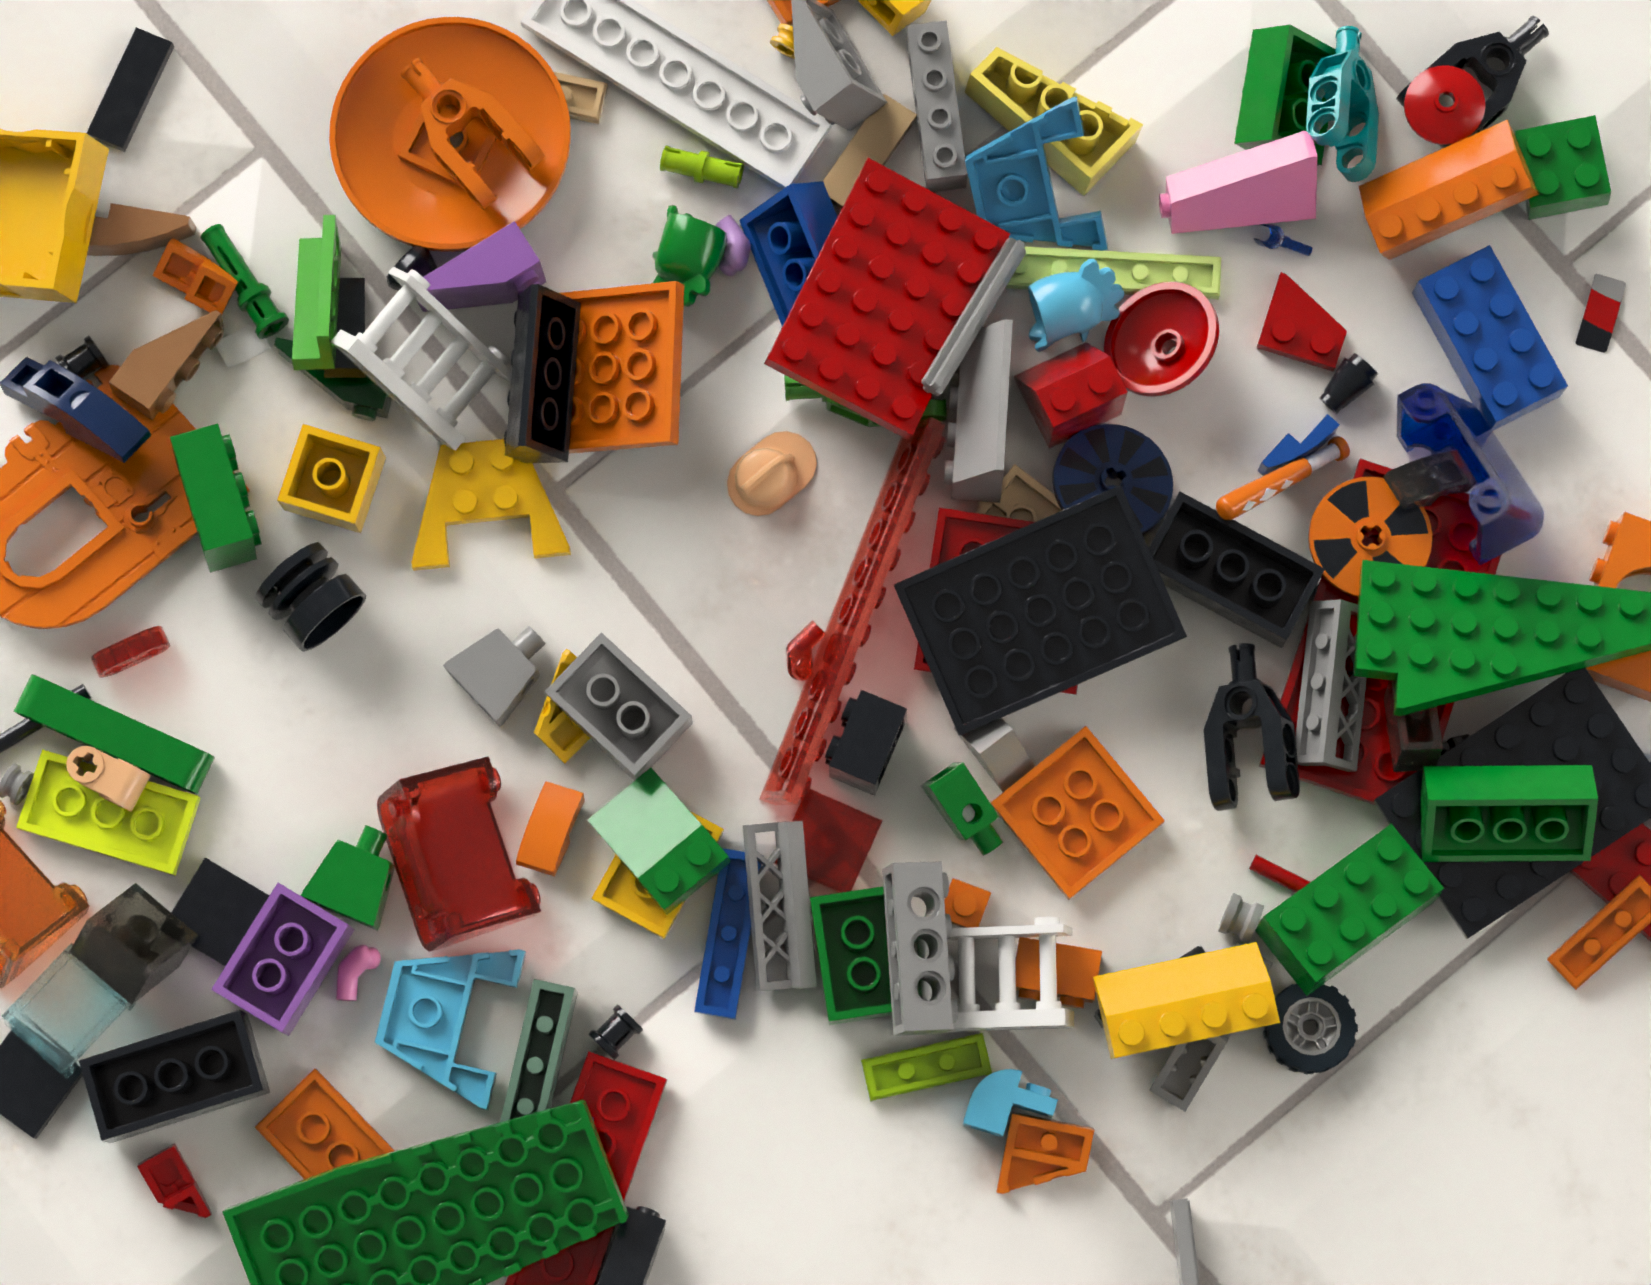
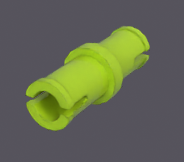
M666 145L660 160V171L694 177V182L703 183L707 180L738 189L743 176L744 163L710 157V152L700 151L697 154Z

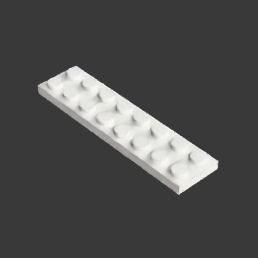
M535 0L520 21L521 26L731 158L744 163V166L781 189L796 182L832 128L831 123L829 124L824 118L817 114L815 116L812 115L800 103L634 0Z

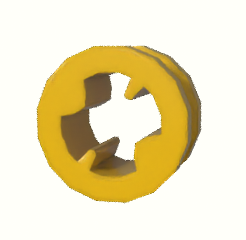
M781 23L777 28L779 35L773 36L770 44L783 55L795 59L793 27Z

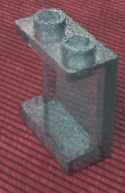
M72 942L2 1015L5 1025L66 1079L78 1068L77 1060L126 1008L130 1011L136 1005L131 994L134 988L118 973L111 977L100 967L103 961L87 946L80 950Z

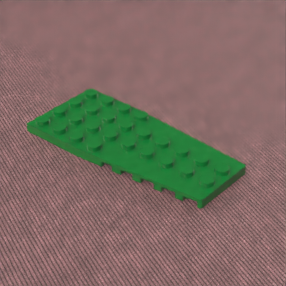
M584 1100L342 1165L227 1207L222 1211L250 1285H486L501 1277L512 1275L540 1259L551 1257L559 1253L560 1250L577 1242L588 1240L616 1224H622L629 1217L587 1103Z

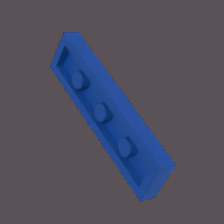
M723 848L729 856L730 863L718 872L694 1012L736 1020L751 934V919L745 852ZM757 861L759 871V869L762 867V864L759 861Z

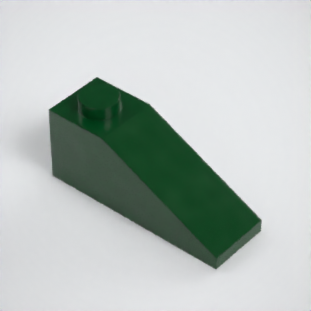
M276 337L274 346L277 351L293 365V341ZM324 369L299 370L346 409L351 410L352 416L367 421H375L376 416L388 418L392 398L367 375L366 378H324Z

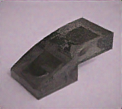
M1457 450L1420 458L1388 471L1383 476L1403 509L1431 506L1441 495L1468 492L1477 483Z

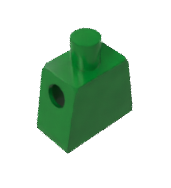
M953 762L920 785L959 840L966 841L971 838L983 856L1003 843L991 825L999 816L963 762ZM970 804L975 811V816L971 821L966 822L962 813L963 809Z
M365 825L356 847L337 840L304 888L301 896L314 904L378 931L395 868L390 861L379 857L388 835Z

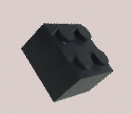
M861 690L857 700L850 697L841 717V726L845 729L841 737L833 736L825 754V764L829 765V777L875 796L906 724L907 708Z

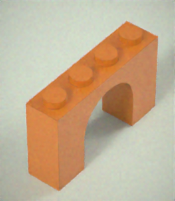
M1624 512L1617 522L1611 520L1607 526L1602 540L1603 544L1608 545L1604 559H1596L1589 577V581L1595 583L1594 586L1616 588L1619 582L1628 577L1642 574L1651 575V521ZM1651 651L1586 667L1594 681L1651 702Z

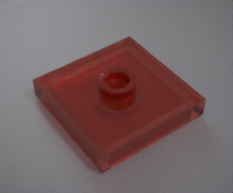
M807 787L792 820L803 821L807 877L809 880L838 893L852 891L883 821Z

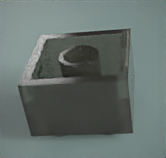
M135 883L85 922L69 952L133 1005L180 967L198 935Z

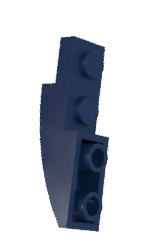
M25 357L0 382L5 395L61 422L66 434L123 463L151 437L150 431L118 403L78 375L51 360L42 365Z

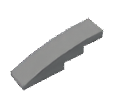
M1237 941L1236 944L1234 945V947H1235V946H1240V945H1243V944H1241V943H1239V942ZM1262 956L1268 972L1273 962ZM1231 1034L1175 1045L1153 1082L1150 1091L1186 1112L1227 1044Z

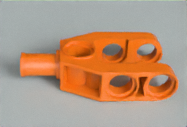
M420 58L411 61V64L414 66L413 70L409 65L402 70V78L406 79L423 98L420 107L434 157L481 209L487 208L499 195H496L479 176L476 166L471 161L467 163L450 142V138L464 130L473 118L479 117L528 171L545 159V155L534 140L492 94L451 78L447 82L441 83L423 64ZM447 104H455L460 107V112L453 118H445L439 114L440 110Z

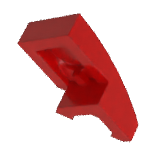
M175 1143L138 1163L137 1167L157 1202L162 1203L163 1207L194 1213L203 1218L212 1215L197 1182Z

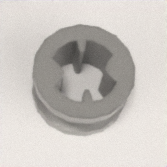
M14 763L6 771L0 782V797L9 796L10 802L18 805L27 795L34 773L29 770L23 773L21 772V766Z

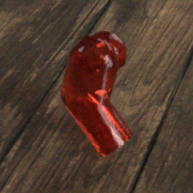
M813 620L786 647L787 670L795 680L805 681L813 675L812 648L826 636V633Z

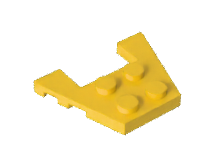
M504 439L461 443L456 451L446 445H440L411 561L413 571L450 567L447 538L448 525L530 517L533 555L535 559L571 555L570 546L533 463H524L505 456L506 447Z

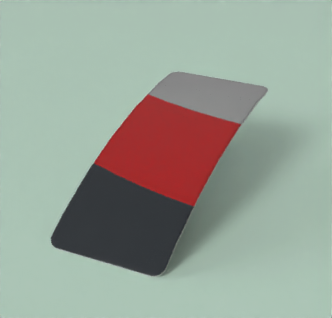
M1595 274L1576 339L1577 345L1603 353L1607 351L1626 286L1624 281Z

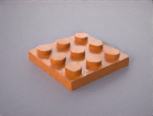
M1087 726L1082 728L991 802L1000 818L1068 900L1165 822Z

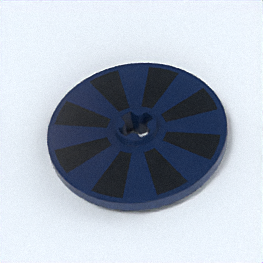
M1100 424L1081 430L1064 444L1056 458L1052 473L1053 490L1061 510L1116 487L1115 485L1107 486L1105 484L1109 475L1111 479L1118 477L1121 480L1119 485H1121L1142 535L1158 524L1166 513L1172 499L1173 476L1165 455L1150 438L1127 426Z

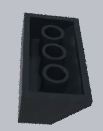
M531 284L518 295L517 310L514 315V350L511 353V389L507 396L509 413L507 430L504 434L505 456L524 463L568 462L581 303L540 284Z

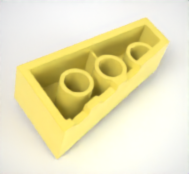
M996 47L970 73L964 93L1009 132L1069 98L1077 97L1084 136L1045 143L1044 149L1048 166L1080 194L1085 196L1136 143L1143 124L1133 118L1125 119L1112 112V107L1100 101L1095 103L1076 93V88L1065 82H1062V84L1042 75V70Z

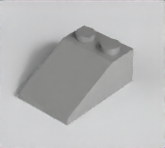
M791 0L796 81L804 93L800 96V99L812 115L819 114L829 124L834 125L836 123L851 131L884 106L887 101L834 11L817 0Z
M602 632L545 690V694L634 781L652 767L693 724L692 715Z

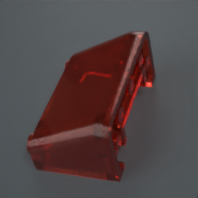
M489 756L399 779L382 793L377 800L379 821L383 832L388 835L386 842L417 935L422 946L428 952L534 917L541 912V898L537 886L534 883H530L525 877L515 878L490 803L496 799L497 792L501 789V779L496 768L492 767Z

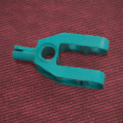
M1342 26L1336 31L1335 54L1321 58L1309 78L1306 130L1318 145L1335 146L1337 149V169L1347 181L1359 182L1367 178L1376 165L1379 112L1372 71L1359 56L1362 33L1359 32L1357 27ZM1323 96L1327 101L1321 102ZM1335 121L1330 130L1319 134L1323 125L1327 122ZM1365 123L1362 131L1354 136H1349L1354 127ZM1363 155L1360 163L1355 167L1347 168L1349 162L1354 157Z

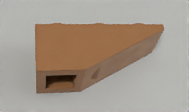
M215 310L134 349L109 381L112 393L151 420L155 418L159 411L165 413L173 404L177 395L174 391L182 380L189 381L197 372L200 366L198 359L207 348L212 350L221 340L224 334L221 313Z

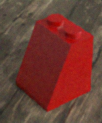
M1087 342L1014 376V380L1049 449L1069 440L1083 429L1103 424L1122 415L1128 394L1110 356Z

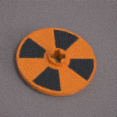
M1360 477L1341 483L1323 497L1311 518L1308 542L1313 562L1325 568L1322 576L1336 589L1359 598L1360 567L1363 560L1425 567L1432 548V529L1426 510L1417 497L1408 489L1388 479ZM1362 529L1366 532H1370L1372 529L1377 530L1379 535L1376 540L1380 545L1377 546L1374 543L1369 544L1368 547L1363 545L1364 535L1360 531Z

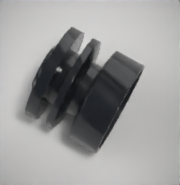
M319 542L307 545L284 560L264 580L255 596V599L262 607L269 608L268 614L274 620L289 616L284 624L283 631L303 652L312 650L336 634L360 610L367 596L347 574L338 575L332 579L339 564L332 557L327 558L328 551Z

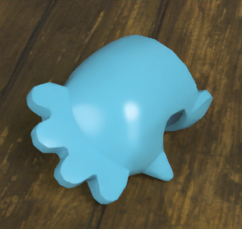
M1088 259L1081 265L1079 272L1052 274L1028 286L1029 298L1036 323L1029 330V338L1037 342L1035 344L1037 352L1043 351L1058 340L1079 333L1082 342H1084L1088 337L1089 331L1101 321H1110L1118 318L1120 313L1115 304L1123 299L1124 291L1121 285L1113 284L1116 278L1115 272L1112 269L1105 267L1099 270L1098 262L1095 259Z

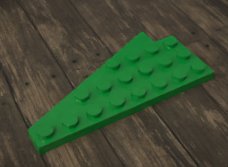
M1363 560L1360 567L1354 676L1396 681L1395 716L1414 713L1651 651V592Z

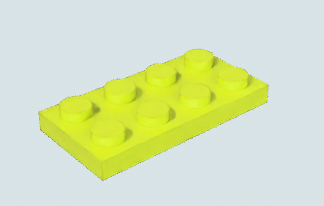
M42 749L16 826L17 829L176 876L201 797L148 781L132 812L104 799L99 796V793L74 780L67 771L66 762L68 757ZM83 761L79 766L84 770V774L87 771L94 773L97 768L96 765Z

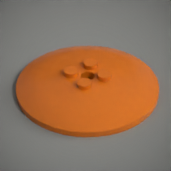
M439 17L401 27L384 36L360 56L349 70L336 95L330 120L329 142L334 169L344 192L357 211L371 225L396 241L412 247L416 245L425 247L430 251L460 252L470 249L514 221L519 229H521L542 211L558 188L565 172L571 145V123L565 95L556 75L544 58L530 44L518 35L490 22L465 17ZM416 58H420L423 64L441 83L447 82L451 78L492 94L534 140L545 155V159L528 171L479 117L473 118L464 130L460 131L463 135V141L455 150L467 163L471 161L476 166L481 179L496 195H499L484 210L471 199L433 155L420 107L423 98L401 76L402 70L407 65L413 70L414 66L411 64V61ZM447 104L440 110L439 114L445 118H453L460 112V107L455 104Z

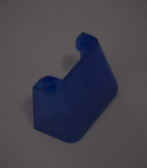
M1430 383L1416 385L1397 395L1396 437L1405 451L1409 452L1414 447H1423L1431 451L1432 456L1436 459L1453 450L1475 484L1469 495V508L1477 521L1478 528L1476 538L1469 543V550L1479 566L1528 541L1540 532L1544 519V511L1541 504L1473 403Z

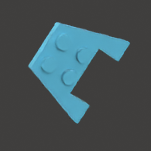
M517 949L495 953L486 952L453 957L444 956L395 961L375 1043L481 1109L488 1110L497 1073L456 1064L455 1060L475 980L479 979L518 988L526 951Z

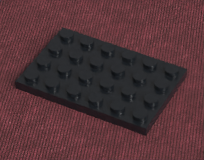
M1121 485L893 584L959 736L1187 637Z
M1586 668L1563 674L1426 765H1592L1598 794V806L1591 857L1651 818V764ZM1423 768L1373 800L1389 825L1392 824L1421 860V789ZM1585 861L1423 863L1444 887L1438 898L1464 937L1468 939Z

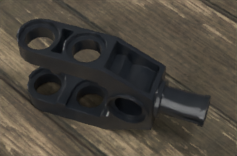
M1531 16L1510 37H1505L1500 32L1455 43L1427 68L1442 65L1454 66L1460 69L1469 67L1474 71L1479 81L1492 90L1491 96L1485 102V113L1482 122L1472 135L1485 130L1507 110L1527 61L1524 55L1549 35V31L1544 23L1536 29L1538 27L1537 24L1541 21L1536 16ZM1493 57L1499 58L1505 64L1506 69L1502 71L1492 70L1487 65L1486 60ZM1411 83L1396 98L1403 107L1405 95ZM1439 145V146L1443 149V148H1445V147H1447V146H1449V145Z
M1241 643L1239 644V649H1237V645H1232L1228 648L1232 681L1228 685L1219 686L1204 727L1209 795L1211 803L1217 811L1235 809L1238 804L1237 778L1241 776L1240 769L1236 768L1233 738L1237 737V731L1242 728H1259L1262 726L1266 780L1272 799L1274 801L1294 799L1299 796L1300 792L1294 722L1272 687L1257 679L1255 645ZM1252 698L1250 710L1243 715L1242 707L1244 703Z

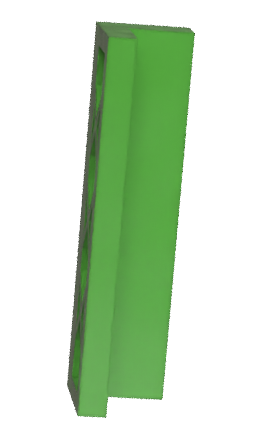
M323 215L322 238L299 239L292 348L294 370L335 369L336 347L331 341L337 335L341 242L336 215Z

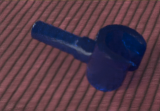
M1271 223L1261 224L1270 229V237L1266 241L1254 238L1255 243L1269 249H1276L1278 247L1288 248L1306 256H1310L1313 249L1309 245L1290 239V237L1284 235L1281 227Z

